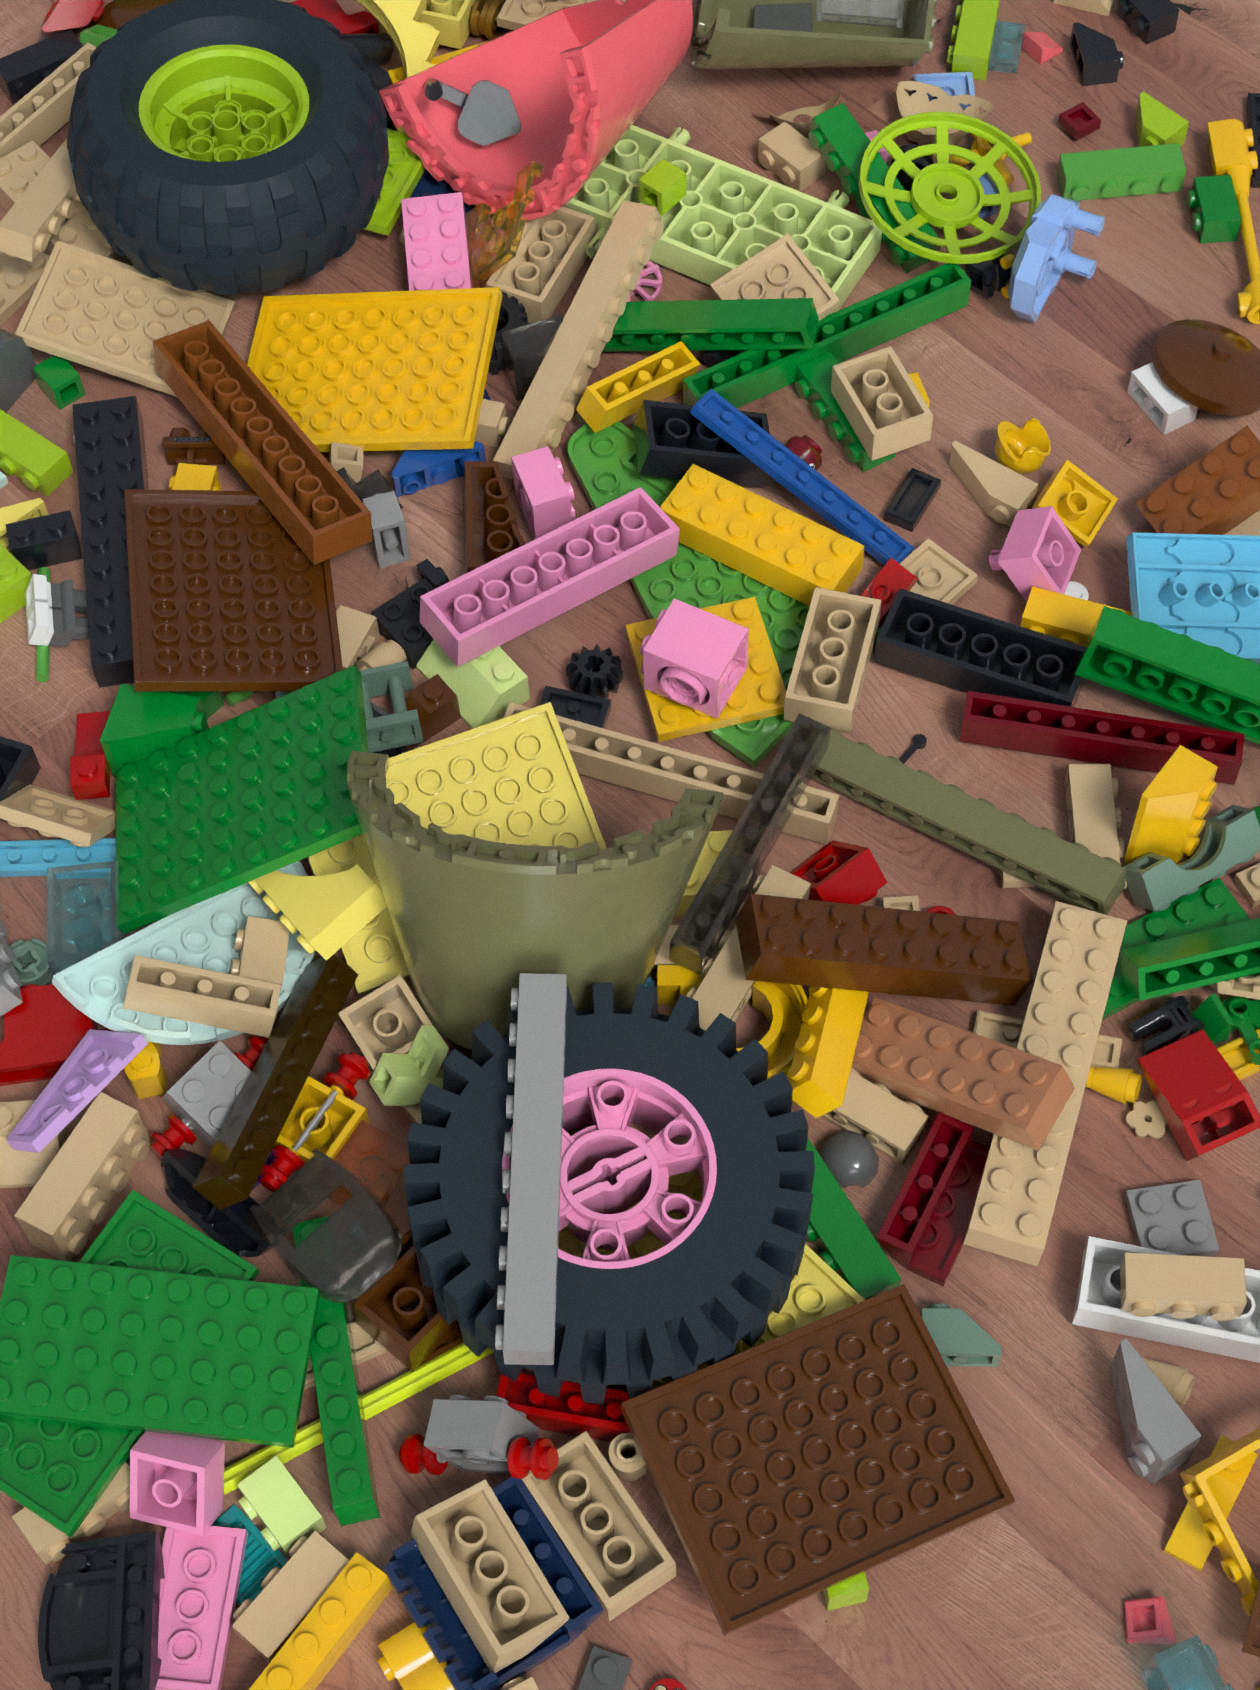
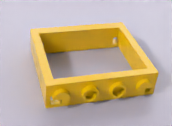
M1260 1427L1180 1473L1185 1483L1183 1493L1188 1502L1194 1508H1198L1204 1520V1523H1202L1203 1532L1214 1546L1217 1545L1224 1559L1221 1561V1566L1227 1577L1233 1583H1236L1243 1597L1240 1598V1602L1249 1617L1251 1616L1259 1582L1212 1494L1206 1479L1259 1449Z

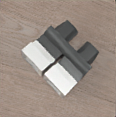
M33 574L25 591L26 617H28V644L68 647L71 639L87 640L89 637L88 618L75 616V612H87L86 591L73 589V580H65L61 584L47 582L45 575Z

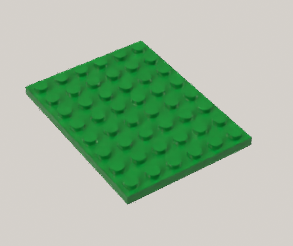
M355 665L194 735L193 738H185L175 746L163 751H155L149 757L133 764H126L120 770L115 771L117 927L124 934L362 834L347 785V764L351 751L369 752L362 675Z

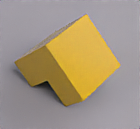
M657 965L658 1004H676L680 994L687 996L693 986L698 988L703 981V978H701L703 965Z

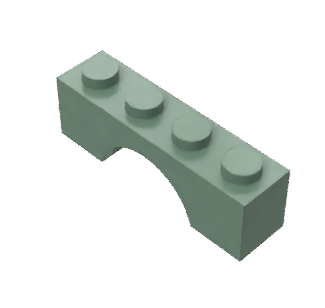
M1231 805L1208 818L1205 823L1204 838L1199 849L1191 858L1182 863L1175 864L1169 857L1149 852L1124 866L1125 880L1134 905L1153 912L1165 910L1177 898L1196 892L1200 885L1210 879L1220 878L1231 867L1253 859L1254 854L1260 851V826L1255 811Z

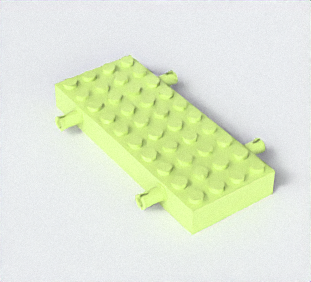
M631 125L582 188L563 206L595 217L596 234L585 246V253L593 259L622 201L643 204L639 201V179L659 161L665 159L669 163L680 167L686 173V196L663 216L660 215L664 224V230L661 238L657 239L651 251L650 261L710 285L772 243L789 234L839 298L841 307L881 248L882 231L875 225L873 220L844 209L850 202L846 193L842 192L840 197L836 199L840 194V190H835L827 202L687 147L686 144L689 143L691 137L686 129H683L678 136L681 127H676L667 139Z

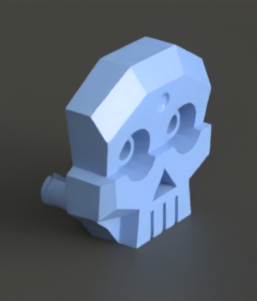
M1052 194L1039 204L1032 215V225L1025 232L1011 270L1008 294L1010 308L1017 317L1036 323L1049 295H1052L1061 279L1062 273L1065 271L1080 275L1088 280L1092 278L1097 266V260L1072 253L1075 230L1079 229L1098 237L1105 223L1104 216H1098L1081 210L1079 201Z

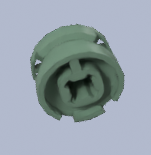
M32 938V941H23L21 939L9 946L15 956L13 965L15 972L21 979L22 987L30 984L39 986L52 984L53 975L57 974V965L45 943Z

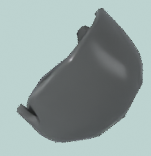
M844 1131L836 1133L821 1147L820 1156L841 1188L853 1185L865 1187L878 1174V1155L871 1141L857 1132Z

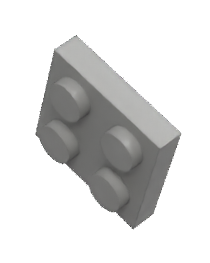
M1200 1179L1126 1190L1124 1197L1137 1246L1188 1256H1214L1218 1254L1219 1246Z

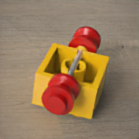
M351 1052L349 1055L341 1053L337 1058V1062L340 1065L336 1073L327 1072L323 1078L327 1086L308 1076L272 1149L275 1159L270 1166L264 1165L260 1173L261 1178L259 1181L265 1188L274 1193H278L280 1190L288 1192L292 1187L288 1178L293 1171H305L330 1186L371 1127L367 1109L352 1101L357 1095V1090L354 1087L357 1081H367L371 1076L367 1068L369 1063L362 1056Z

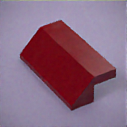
M939 1112L876 1237V1241L907 1270L944 1287L964 1245L966 1231L989 1147L971 1140L974 1127Z

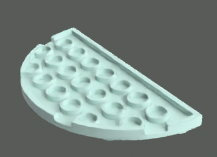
M300 861L277 870L286 874L308 876ZM247 882L173 913L53 975L52 984L75 1008L95 1022L116 1032L140 1033L147 1042L168 1045H194L228 1039L243 1032L124 1009L123 1006L134 955L230 974L232 960H239L240 955L239 950H234L237 928L244 929L247 916L280 921L279 918L284 913L280 911L275 914L262 899L267 893L263 891L259 895ZM299 931L295 934L289 932L283 985L280 991L277 1012L287 1004L306 965L312 963L315 953L313 952L310 955L296 938L301 934Z

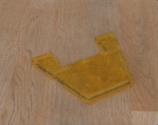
M531 161L517 173L513 200L503 209L498 208L491 218V207L482 202L466 214L470 276L472 279L480 283L516 256L527 219L522 217L524 208L533 201L536 191L531 189L534 176H541L542 165Z

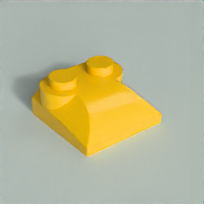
M1066 460L1048 480L1034 502L1032 509L1052 506L1074 540L1088 547L1118 498L1069 460Z

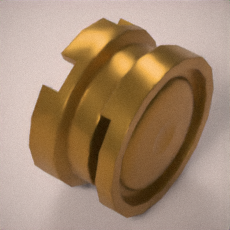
M505 0L475 1L470 17V31L472 35L479 36L483 34L487 39L491 40L501 35L503 28L497 26V16Z

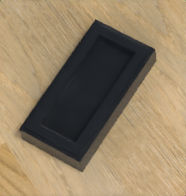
M912 468L884 512L883 520L913 532L940 489L941 479Z

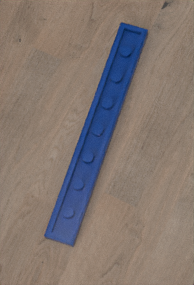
M710 389L693 405L690 413L848 538L864 545V550L884 566L890 558H893L900 564L914 550L912 545L713 389Z

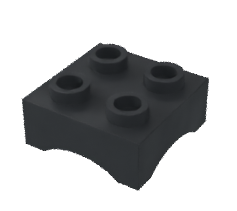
M425 578L371 612L372 616L377 617L379 634L387 640L397 642L406 654V661H408L409 667L412 670L416 668L417 663L433 641L432 636L420 623V596L435 589Z

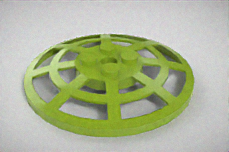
M924 112L894 121L883 128L871 140L864 152L859 169L858 185L861 200L875 225L890 240L905 250L937 262L975 264L993 260L1002 254H1007L1022 242L1026 230L1032 225V215L1041 203V185L1038 173L1022 147L995 126L980 119L958 113ZM936 128V144L918 146L903 153L893 141L897 136L912 130ZM948 128L974 134L995 146L982 157L966 148L948 145ZM882 147L895 160L887 172L884 186L867 181L871 162ZM1004 153L1020 170L1028 190L1009 193L1003 176L993 166ZM928 155H936L937 163L926 166L922 170L912 162L917 158ZM949 155L967 160L975 166L969 171L959 165L949 163ZM901 169L914 180L910 191L893 188L894 180ZM985 173L991 178L999 194H984V189L979 179ZM868 193L885 198L886 205L891 215L900 225L899 227L892 229L881 218L874 208ZM940 193H949L953 199H946ZM895 200L911 203L917 215L907 221L898 210ZM1029 201L1028 216L1020 233L1015 237L1002 231L1001 228L1004 226L1009 215L1010 204ZM1000 205L999 216L993 225L978 217L982 206ZM926 223L943 228L944 239L930 236L918 229ZM970 225L982 232V234L973 238L958 240L956 229ZM911 234L929 244L946 247L947 253L922 247L905 237ZM990 238L1005 244L994 250L977 254H961L960 248L975 246Z

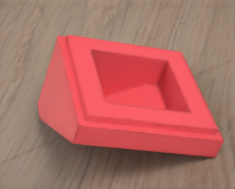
M1157 1596L1124 1601L1128 1643H1176L1165 1597Z

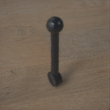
M922 734L915 735L912 746L899 760L904 764L917 749H923L926 746L927 738Z

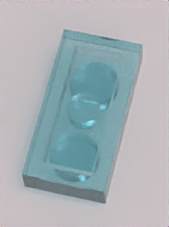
M996 21L988 70L1017 74L1025 24Z

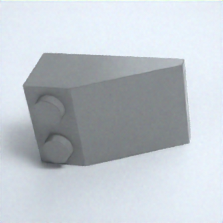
M1126 1338L1118 1346L1110 1367V1373L1126 1451L1129 1455V1464L1140 1478L1145 1477L1152 1486L1190 1460L1202 1435Z

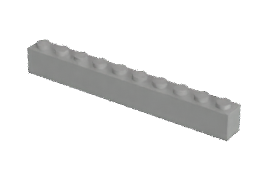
M520 973L519 988H512L511 1011H518L517 1023H510L509 1046L516 1047V1059H508V1083H515L514 1095H507L506 1119H513V1132H505L504 1156H511V1169H503V1194H510L509 1207L501 1208V1232H508V1245L500 1246L499 1271H506V1285H498L497 1310H505L504 1325H496L495 1349L503 1350L504 1364L554 1365L567 974Z

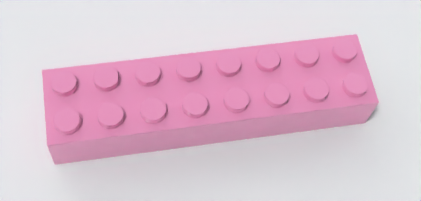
M640 487L420 596V623L454 664L459 667L676 556L680 528Z

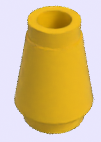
M1090 1066L1085 1087L1124 1105L1127 1102L1136 1103L1141 1089L1142 1075L1134 1073V1069Z

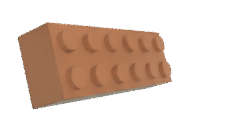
M877 997L874 998L863 1016L851 1067L864 1079L873 1084L880 1083L884 1085L894 1095L1037 1151L1041 1148L1075 1089L1066 1071L1060 1064Z

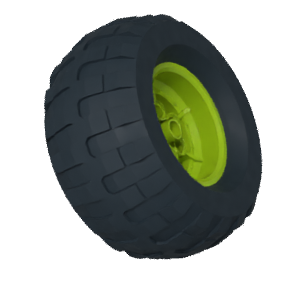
M178 0L158 6L141 16L127 21L117 29V33L112 38L103 41L90 56V67L80 73L73 97L67 135V149L76 192L80 201L89 212L90 218L111 248L119 256L129 258L135 269L151 278L167 279L173 287L188 291L204 290L216 292L219 295H237L240 292L257 290L263 292L284 287L285 283L298 278L306 279L324 269L325 263L329 259L341 257L354 245L356 234L359 230L366 228L372 218L383 187V179L389 162L385 107L373 78L357 48L352 43L342 40L340 30L332 23L323 18L311 16L307 13L306 9L298 5L277 0Z

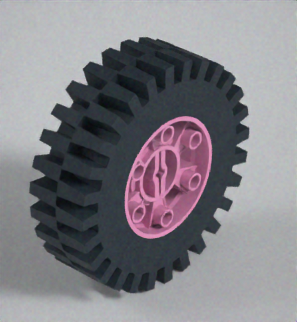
M593 983L590 1009L575 1011L570 991L567 987L559 1232L567 1226L577 1239L586 1244L582 1258L558 1249L554 1365L504 1364L503 1350L495 1349L496 1325H504L505 1310H497L498 1285H506V1271H499L500 1246L508 1245V1232H501V1208L509 1207L510 1194H503V1169H511V1156H504L505 1132H513V1119H506L507 1095H514L515 1083H508V1059H516V1047L509 1046L510 1023H517L518 1011H511V1006L508 1007V1032L503 1037L488 1020L473 1030L472 1059H469L454 1048L442 1062L443 1089L428 1083L420 1099L422 1124L411 1122L407 1138L410 1164H404L407 1211L419 1270L425 1287L432 1286L437 1310L447 1325L455 1320L459 1322L464 1345L477 1357L488 1347L492 1349L498 1372L515 1382L525 1367L534 1371L538 1389L541 1393L558 1397L563 1381L580 1383L583 1402L600 1404L604 1403L607 1385L626 1384L628 1397L632 1399L651 1391L653 1380L668 1377L669 1382L696 1372L698 1365L707 1362L710 1366L734 1356L736 1344L740 1339L749 1347H752L764 1334L769 1311L772 1310L779 1314L788 1298L793 1275H798L803 1258L814 1195L812 1193L815 1172L814 1152L806 1151L809 1129L803 1110L791 1112L793 1087L784 1072L767 1079L768 1052L754 1039L738 1052L736 1050V1023L722 1013L716 1017L706 1031L701 1029L698 1001L681 994L671 1015L666 1016L659 1014L656 987L637 984L632 1009L615 1007L612 983ZM589 1124H594L593 1126L580 1130L573 1136H570L567 1133L572 1129ZM631 1124L638 1125L657 1133V1135L650 1139L644 1133L630 1126ZM695 1171L703 1190L702 1202L690 1199L684 1194L669 1193V1176ZM637 1204V1205L634 1206L633 1208H631V1209L625 1211L627 1208H629V1207H631V1206ZM675 1211L687 1216L683 1219L675 1220L670 1218L667 1213ZM649 1230L665 1244L664 1247L645 1256L631 1260L629 1258L627 1247L643 1238ZM596 1249H616V1251L611 1255H601Z

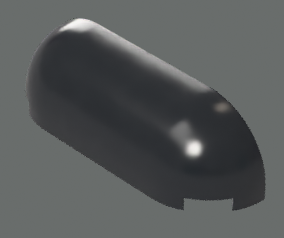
M181 1149L165 1151L161 1167H165L166 1181L169 1187L165 1191L168 1197L217 1243L239 1257L260 1256L277 1244L281 1238V1228L278 1222L250 1195L248 1199L220 1210L193 1188L207 1160L206 1158Z

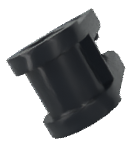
M1182 995L1171 999L1162 1007L1128 1026L1127 1035L1132 1041H1137L1141 1038L1146 1039L1147 1035L1160 1029H1166L1159 1034H1154V1037L1142 1043L1140 1048L1142 1057L1205 1029L1202 1020L1196 1019L1188 1008L1189 1001L1185 996Z

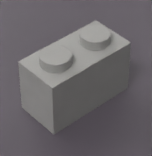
M395 492L379 493L362 499L364 505L371 512V545L379 568L411 560L405 520Z

